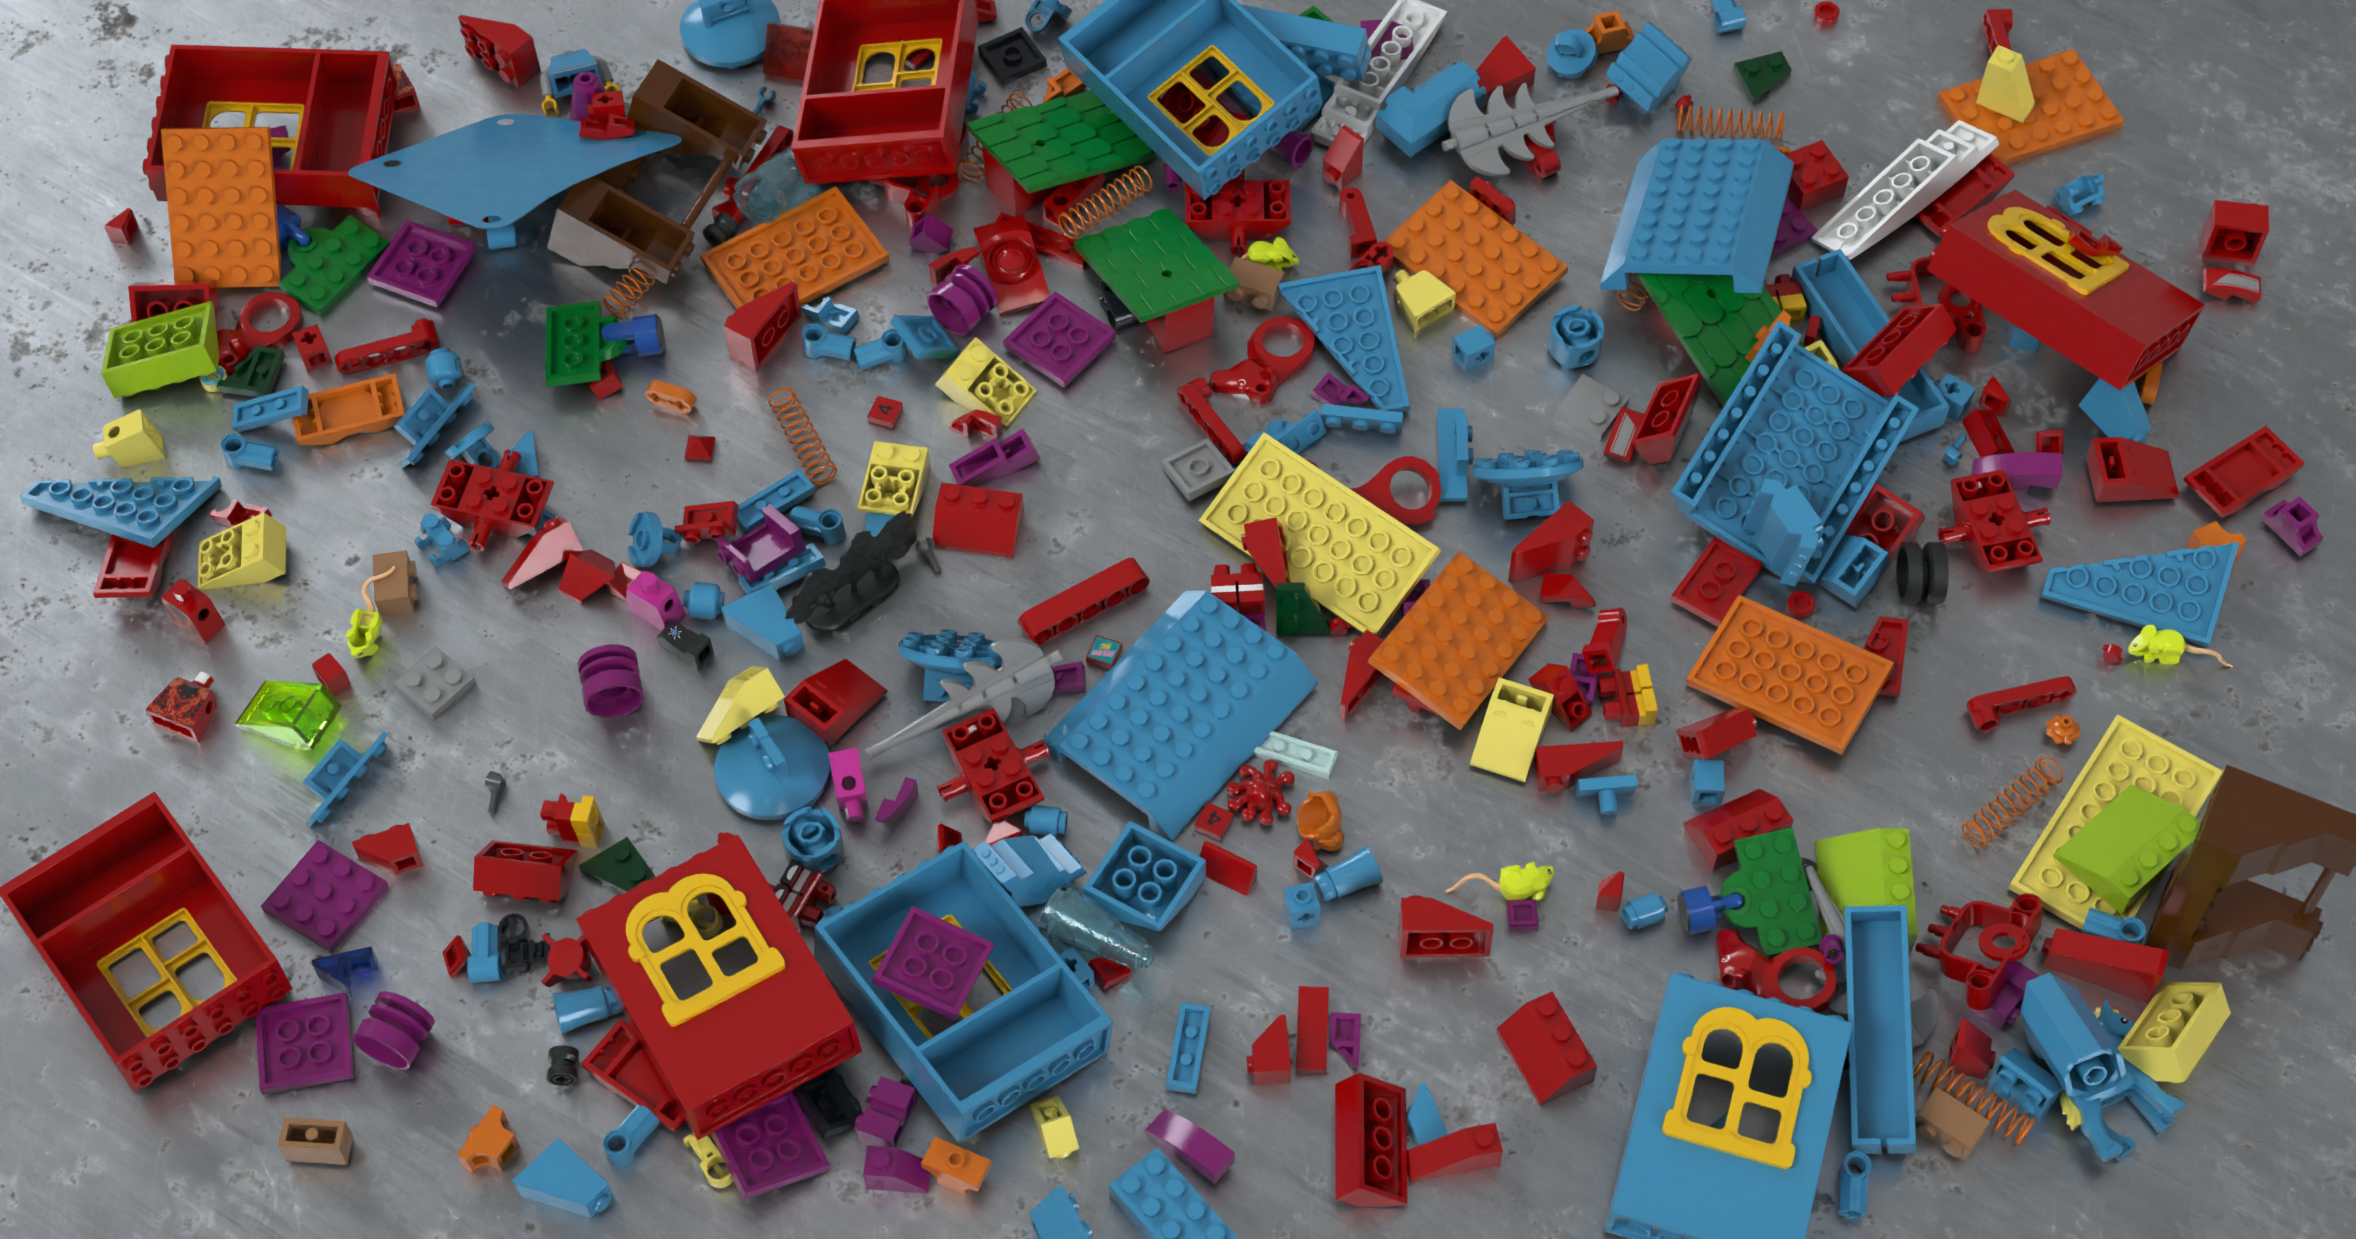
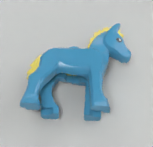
M2105 999L2101 1008L2097 1007L2095 1012H2093L2118 1048L2135 1023L2119 1014L2118 1010H2112L2107 999ZM2124 1058L2126 1074L2122 1079L2118 1076L2114 1081L2116 1088L2112 1093L2087 1102L2081 1100L2080 1096L2074 1095L2075 1098L2069 1097L2063 1090L2059 1098L2062 1114L2067 1115L2066 1124L2070 1126L2072 1131L2081 1126L2082 1133L2090 1140L2098 1158L2101 1157L2104 1162L2113 1158L2120 1161L2131 1154L2137 1143L2131 1137L2122 1136L2109 1128L2101 1117V1108L2128 1097L2156 1132L2160 1134L2174 1123L2175 1119L2172 1116L2183 1111L2187 1106L2186 1102L2162 1090L2155 1080Z

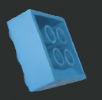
M1129 821L1084 886V905L1108 918L1161 931L1192 899L1206 878V860Z

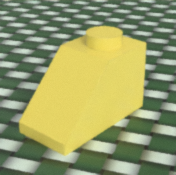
M1059 1095L1030 1104L1043 1147L1049 1158H1065L1071 1155L1072 1151L1079 1149L1071 1116Z

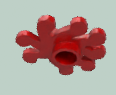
M1273 759L1264 762V774L1251 765H1242L1239 768V775L1242 778L1252 777V779L1244 780L1240 783H1228L1227 792L1232 796H1237L1246 791L1238 798H1230L1227 802L1228 808L1235 812L1239 811L1245 804H1248V807L1241 811V817L1245 821H1252L1256 817V810H1262L1259 815V821L1263 825H1271L1274 818L1271 814L1273 801L1276 802V810L1279 814H1290L1292 810L1291 804L1285 802L1280 788L1284 784L1292 785L1295 781L1294 774L1290 771H1284L1279 777L1274 779L1272 772L1278 770V763Z

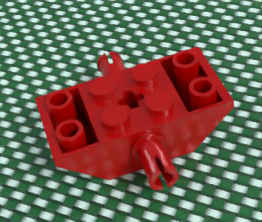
M1244 168L1239 176L1230 179L1222 186L1218 193L1210 195L1206 200L1185 182L1186 225L1211 241H1231V253L1237 255V247L1239 246L1240 255H1243L1247 252L1246 241H1264L1291 224L1290 181L1245 180Z
M505 450L498 469L449 459L430 506L458 525L473 529L471 537L467 542L468 547L473 550H477L479 545L478 551H484L490 533L517 538L535 531L554 482L515 473L521 460V455L517 451L512 450L510 456L511 450Z
M2004 469L1951 479L1954 519L1957 526L1939 528V541L1943 542L1945 546L1963 541L1973 565L1987 573L2041 563L2043 561L2030 528L2049 525L2051 522L2050 513H2046L2048 512L2047 508L2023 512Z
M995 708L942 730L954 766L959 774V777L937 785L939 795L943 797L944 803L967 792L970 794L979 813L990 823H994L1044 800L1041 790L1027 765L1050 756L1048 747L1043 739L1025 748H1016Z

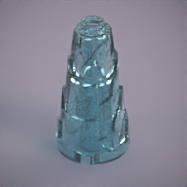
M792 145L781 153L775 154L752 173L748 172L735 185L736 193L733 195L738 209L750 220L753 221L755 218L762 219L759 223L773 222L788 204L789 197L796 189V184L802 177L791 150Z
M1065 883L1063 885L1067 890L1063 891L1058 888L1048 900L1040 918L1042 922L1046 923V928L1039 927V932L1043 937L1051 941L1055 940L1069 947L1073 946L1074 949L1086 951L1100 958L1110 959L1132 970H1140L1143 967L1148 968L1152 964L1155 953L1152 951V945L1147 943L1148 940L1100 907L1094 899L1083 893L1081 888L1071 883Z

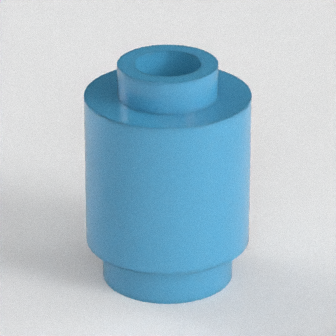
M1032 805L1031 810H1026L1024 827L1029 828L1030 834L1047 836L1051 833L1054 837H1058V834L1065 835L1068 812L1061 811V808Z
M1655 892L1630 900L1625 906L1621 907L1623 920L1629 929H1641L1665 919V913L1668 912V906L1662 895L1658 896Z

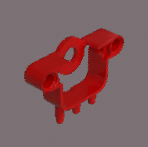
M963 122L956 173L938 174L946 177L948 180L945 186L938 188L937 184L934 187L928 184L930 178L937 175L917 176L918 191L925 196L922 197L917 192H914L913 188L893 183L894 178L867 180L884 186L885 196L889 200L904 205L906 223L909 228L912 229L913 224L926 215L931 214L933 216L941 200L952 196L958 190L960 182L957 170L970 147L967 125Z
M1929 257L1915 260L1909 271H1895L1886 274L1887 281H1907V292L1892 294V302H1910L1911 306L1923 305L1917 277L1935 276L1927 271L1931 262L1928 260ZM1947 283L1940 289L1937 303L1944 305L1957 329L1955 335L1959 348L1965 353H1977L1983 345L1987 332L1982 304L1965 295L1970 301L1967 306L1958 307L1950 301V296L1957 293L1965 294Z
M2025 893L2017 896L2009 909L1984 901L1969 902L1961 909L1942 905L1940 913L1954 919L1950 927L1929 924L1928 926L1929 933L1942 938L1940 948L1919 942L1916 944L1915 950L1925 956L1940 960V970L1946 977L1966 983V1004L1970 1008L1978 1011L1987 1010L1994 1004L2006 985L2008 963L2023 958L2029 952L2030 944L2041 928L2042 901L2035 894ZM1978 925L1986 927L1980 933L1978 939L1979 948L1986 957L2001 962L1998 968H1987L1980 962L1951 954L1968 928ZM2005 936L2014 939L2016 944L2011 948L2002 949L1996 947L1993 941L1998 937Z

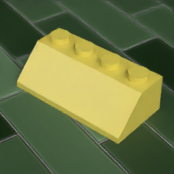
M2164 982L2119 1045L2118 1050L2123 1058L2155 1081L2185 1082L2231 1014L2222 984L2216 982Z

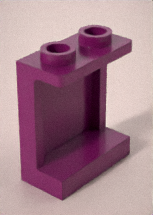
M771 504L761 510L765 523L732 543L726 541L722 536L716 538L719 547L717 554L724 564H730L739 577L743 576L751 584L806 550L800 529Z

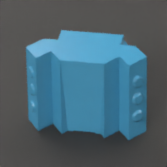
M1647 21L1642 32H1637L1628 47L1620 52L1617 61L1611 63L1606 76L1614 82L1613 85L1618 86L1620 91L1623 92V95H1620L1621 97L1636 101L1647 112H1656L1680 83V77L1686 72L1692 58L1679 45L1675 44L1670 37H1667L1660 28Z
M1764 478L1759 490L1755 494V498L1751 502L1750 508L1746 512L1742 529L1754 532L1751 543L1757 544L1770 563L1769 569L1782 572L1779 583L1796 586L1813 553L1824 546L1822 533H1824L1823 522L1797 485L1786 490L1781 481Z
M1051 833L1041 839H1038L1035 835L1006 838L993 845L985 841L972 849L1019 907L1050 903L1054 895L1063 886L1087 874L1080 865V861L1073 857L1071 851L1065 849L1066 846Z

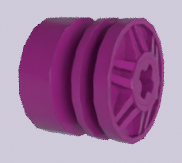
M966 264L957 265L952 273L946 276L945 281L940 282L926 297L927 305L937 321L952 333L960 336L967 335L979 323L980 318L985 317L998 303V295L989 280L980 271Z
M618 644L598 646L585 652L579 658L577 666L582 685L584 706L591 715L601 718H614L629 714L642 705L644 693L639 676L638 659L636 652L630 647Z
M388 991L380 992L374 1001L375 1004L369 1010L371 1018L362 1021L353 1037V1041L361 1051L380 1063L396 1069H409L420 1050L417 1043L425 1041L428 1036L427 1032L431 1031L435 1020L426 1009L407 997Z

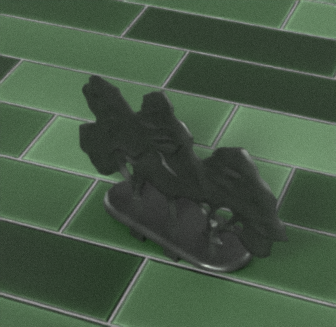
M906 511L899 512L886 522L875 537H872L871 531L856 533L851 541V546L841 555L840 564L836 569L821 568L807 574L801 587L792 598V605L787 609L785 619L793 618L795 624L806 622L807 625L815 630L830 631L840 627L847 621L851 623L859 617V613L870 606L873 608L879 604L881 598L892 592L900 580L899 571L895 565L888 561L903 558L911 545L917 541L916 530L903 532L912 514L906 513Z

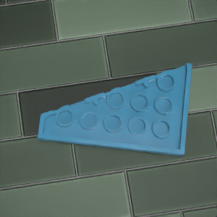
M1381 265L1278 283L1279 292L1360 389L1370 397L1371 402L1378 410L1410 411Z
M213 476L210 481H194L193 477H152L150 482H133L132 478L90 479L89 483H72L71 479H61L58 481L37 480L20 495V498L24 505L154 548L222 485L220 478Z
M2231 542L2230 544L2218 546H2201L2198 549L2173 550L2163 554L2150 556L2146 554L2135 558L2125 557L2105 560L2102 563L2077 564L2067 568H2050L2040 598L2144 628L2146 625H2154L2157 631L2165 629L2175 630L2183 636L2185 641L2208 647L2212 639L2239 543Z

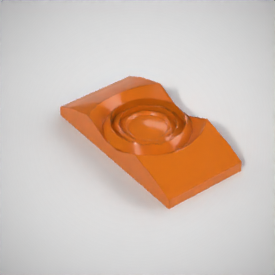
M396 373L308 394L307 414L292 418L298 445H331L348 435L379 433L396 425L405 414Z

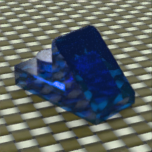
M372 946L312 959V966L319 979L343 993L346 992L349 997H352L351 976H366L370 972L379 970L378 959Z

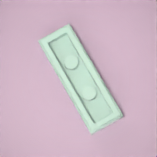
M1271 731L1269 738L1260 747H1256L1253 756L1265 760L1273 759L1278 764L1328 780L1338 758V751L1275 731Z

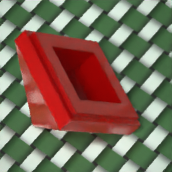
M2063 429L2036 431L2035 452L2063 454Z
M688 435L685 460L712 461L716 437Z
M943 824L938 825L937 850L943 852L947 847L951 845L956 846L962 842L961 832Z
M456 935L442 952L449 976L454 977L465 966L468 957L471 956L460 935Z

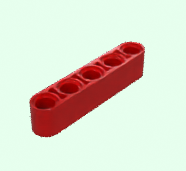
M1135 558L1124 559L1028 609L1019 617L1018 624L1029 640H1032L1037 645H1041L1142 592L1149 585L1150 579Z

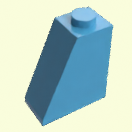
M2099 378L2078 405L2108 437H2122L2144 443L2147 439L2145 436L2152 429L2134 381L2122 390H2118Z
M772 584L721 607L724 623L728 628L778 660L787 656H793L805 648L802 633L794 623L793 618L785 619L787 608Z
M559 1138L512 1180L517 1193L521 1197L590 1218L596 1212L603 1211L613 1197L610 1185Z

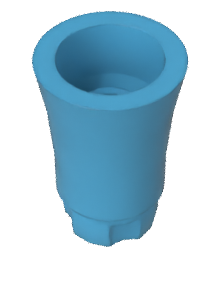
M1364 845L1352 855L1325 868L1324 872L1313 877V882L1321 899L1326 902L1335 897L1340 898L1359 889L1383 883V878L1372 852Z
M600 985L572 992L552 993L561 1034L585 1024L609 1018L608 1015L622 1012V1008L608 985L605 987Z

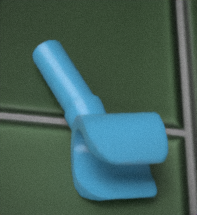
M765 86L760 87L758 90V97L760 99L753 110V113L759 115L766 103H771L776 98V93L773 90L767 98H764V93L767 90Z
M1963 433L1959 435L1953 445L1947 446L1946 453L1943 455V460L1951 466H1955L1963 456V453L1959 451L1966 438V435Z

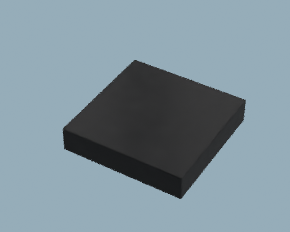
M1023 27L978 46L979 54L1002 86L1047 66L1046 58Z

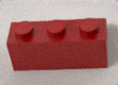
M1193 69L1190 72V76L1205 90H1209L1216 85L1201 70ZM1181 82L1168 89L1159 101L1182 124L1187 123L1205 108V104ZM1224 92L1217 97V102L1233 117L1243 121L1247 119L1248 115ZM1214 115L1197 127L1192 134L1205 146L1215 147L1223 144L1228 139L1229 128L1218 116Z
M217 280L137 282L128 286L132 322L212 301L215 322L217 323L219 310Z
M1700 373L1658 383L1631 442V445L1650 465L1670 461L1674 456L1675 449L1684 434V429L1693 414V409L1698 400L1703 377Z
M941 482L935 505L932 535L935 547L1013 558L1024 516L1023 494Z
M1757 789L1683 822V826L1711 870L1715 871L1738 860L1733 844L1734 840L1791 828L1794 820L1779 797Z
M492 840L474 857L473 891H480L485 896L505 894L511 895L513 899L525 900L531 897L540 898V901L544 903L558 902L569 890L578 850Z
M1553 991L1525 1003L1497 1028V1033L1540 1106L1594 1082L1597 1065Z

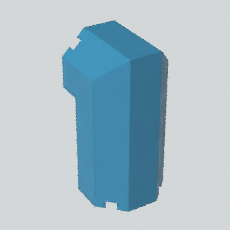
M1459 61L1456 64L1452 62L1415 88L1411 87L1409 89L1407 86H1402L1390 94L1384 101L1387 104L1385 110L1383 111L1380 108L1376 113L1375 128L1405 154L1412 157L1449 131L1448 115L1452 104L1459 95L1469 89H1473L1475 103L1480 110L1486 105L1487 91L1484 86L1479 87L1477 81L1480 80V77L1464 61Z
M2050 972L2027 981L2021 1016L2028 1043L2037 1057L2043 1058L2069 1097L2075 1098L2074 1095L2080 1096L2081 1100L2090 1102L2112 1093L2116 1088L2114 1081L2118 1076L2122 1079L2126 1074L2123 1056L2079 991Z

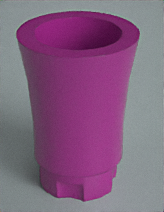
M1297 130L1290 131L1281 138L1276 146L1269 149L1284 158L1293 167L1299 168L1308 160L1312 153L1314 137Z

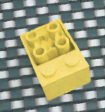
M976 337L964 348L935 383L953 401L969 410L977 409L1001 417L1002 427L1004 428L1011 423L1036 392V389Z
M874 441L857 510L896 515L899 512L906 511V513H911L913 516L925 490L930 471L928 448Z
M265 513L199 542L197 588L200 590L265 583L286 572V527Z
M751 666L729 680L696 736L697 740L712 744L716 742L717 745L722 744L732 737V731L738 727L741 729L748 727V722L754 720V717L764 711L766 714L776 709L780 705L778 701L785 696L769 669Z
M1498 678L1470 765L1525 782L1535 756L1536 747L1539 746L1551 714L1554 694Z

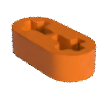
M2163 361L2143 375L2139 396L2144 404L2153 405Z
M652 380L645 391V396L650 402L685 414L691 412L697 401L696 396L691 391L659 380Z

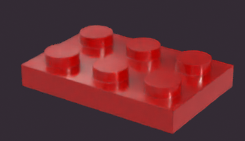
M1714 537L1671 596V601L1719 627L1737 596H1743L1759 574L1763 563Z

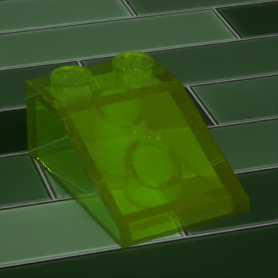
M265 680L237 719L235 725L240 729L293 749L313 750L319 744L322 735L329 725L335 720L342 705L324 684Z

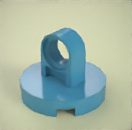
M1035 0L1026 14L1025 24L1031 31L1042 33L1049 27L1057 13L1068 19L1073 10L1066 5L1064 6L1058 0ZM1036 14H1041L1044 18L1043 24L1038 28L1031 25L1032 17Z
M1571 29L1559 33L1551 41L1547 49V60L1551 69L1559 77L1566 79L1581 77V73L1589 68L1591 70L1598 59V48L1593 37L1586 31Z
M489 421L481 424L464 436L457 445L454 444L444 452L445 456L448 459L455 460L462 455L468 463L480 465L478 456L484 454L491 460L490 468L495 469L499 462L498 456L485 439L495 429Z
M637 513L629 528L628 535L633 536V546H628V552L634 565L651 567L656 563L660 554H675L682 541V537L675 533L673 529L662 527L660 518L656 513Z

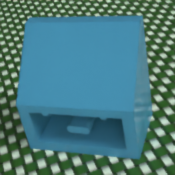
M1843 535L1815 583L1857 608L1888 568V552L1866 538Z
M2016 1048L2002 1055L1987 1085L1992 1089L1993 1093H1997V1097L2006 1099L2012 1105L2017 1106L2018 1112L2021 1115L2028 1113V1119L2035 1117L2037 1124L2058 1101L2061 1092L2064 1090L2056 1078Z
M1063 1185L1054 1189L1030 1212L1031 1226L1038 1239H1090L1093 1237L1087 1221H1080L1077 1213L1079 1206L1073 1193L1067 1195Z

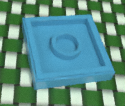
M894 315L890 321L916 358L956 359L960 354L958 347L934 316Z

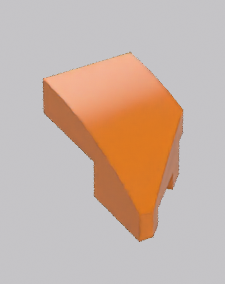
M1066 68L1054 78L1048 77L1046 96H1043V102L1062 96L1064 98L1073 96L1087 86Z

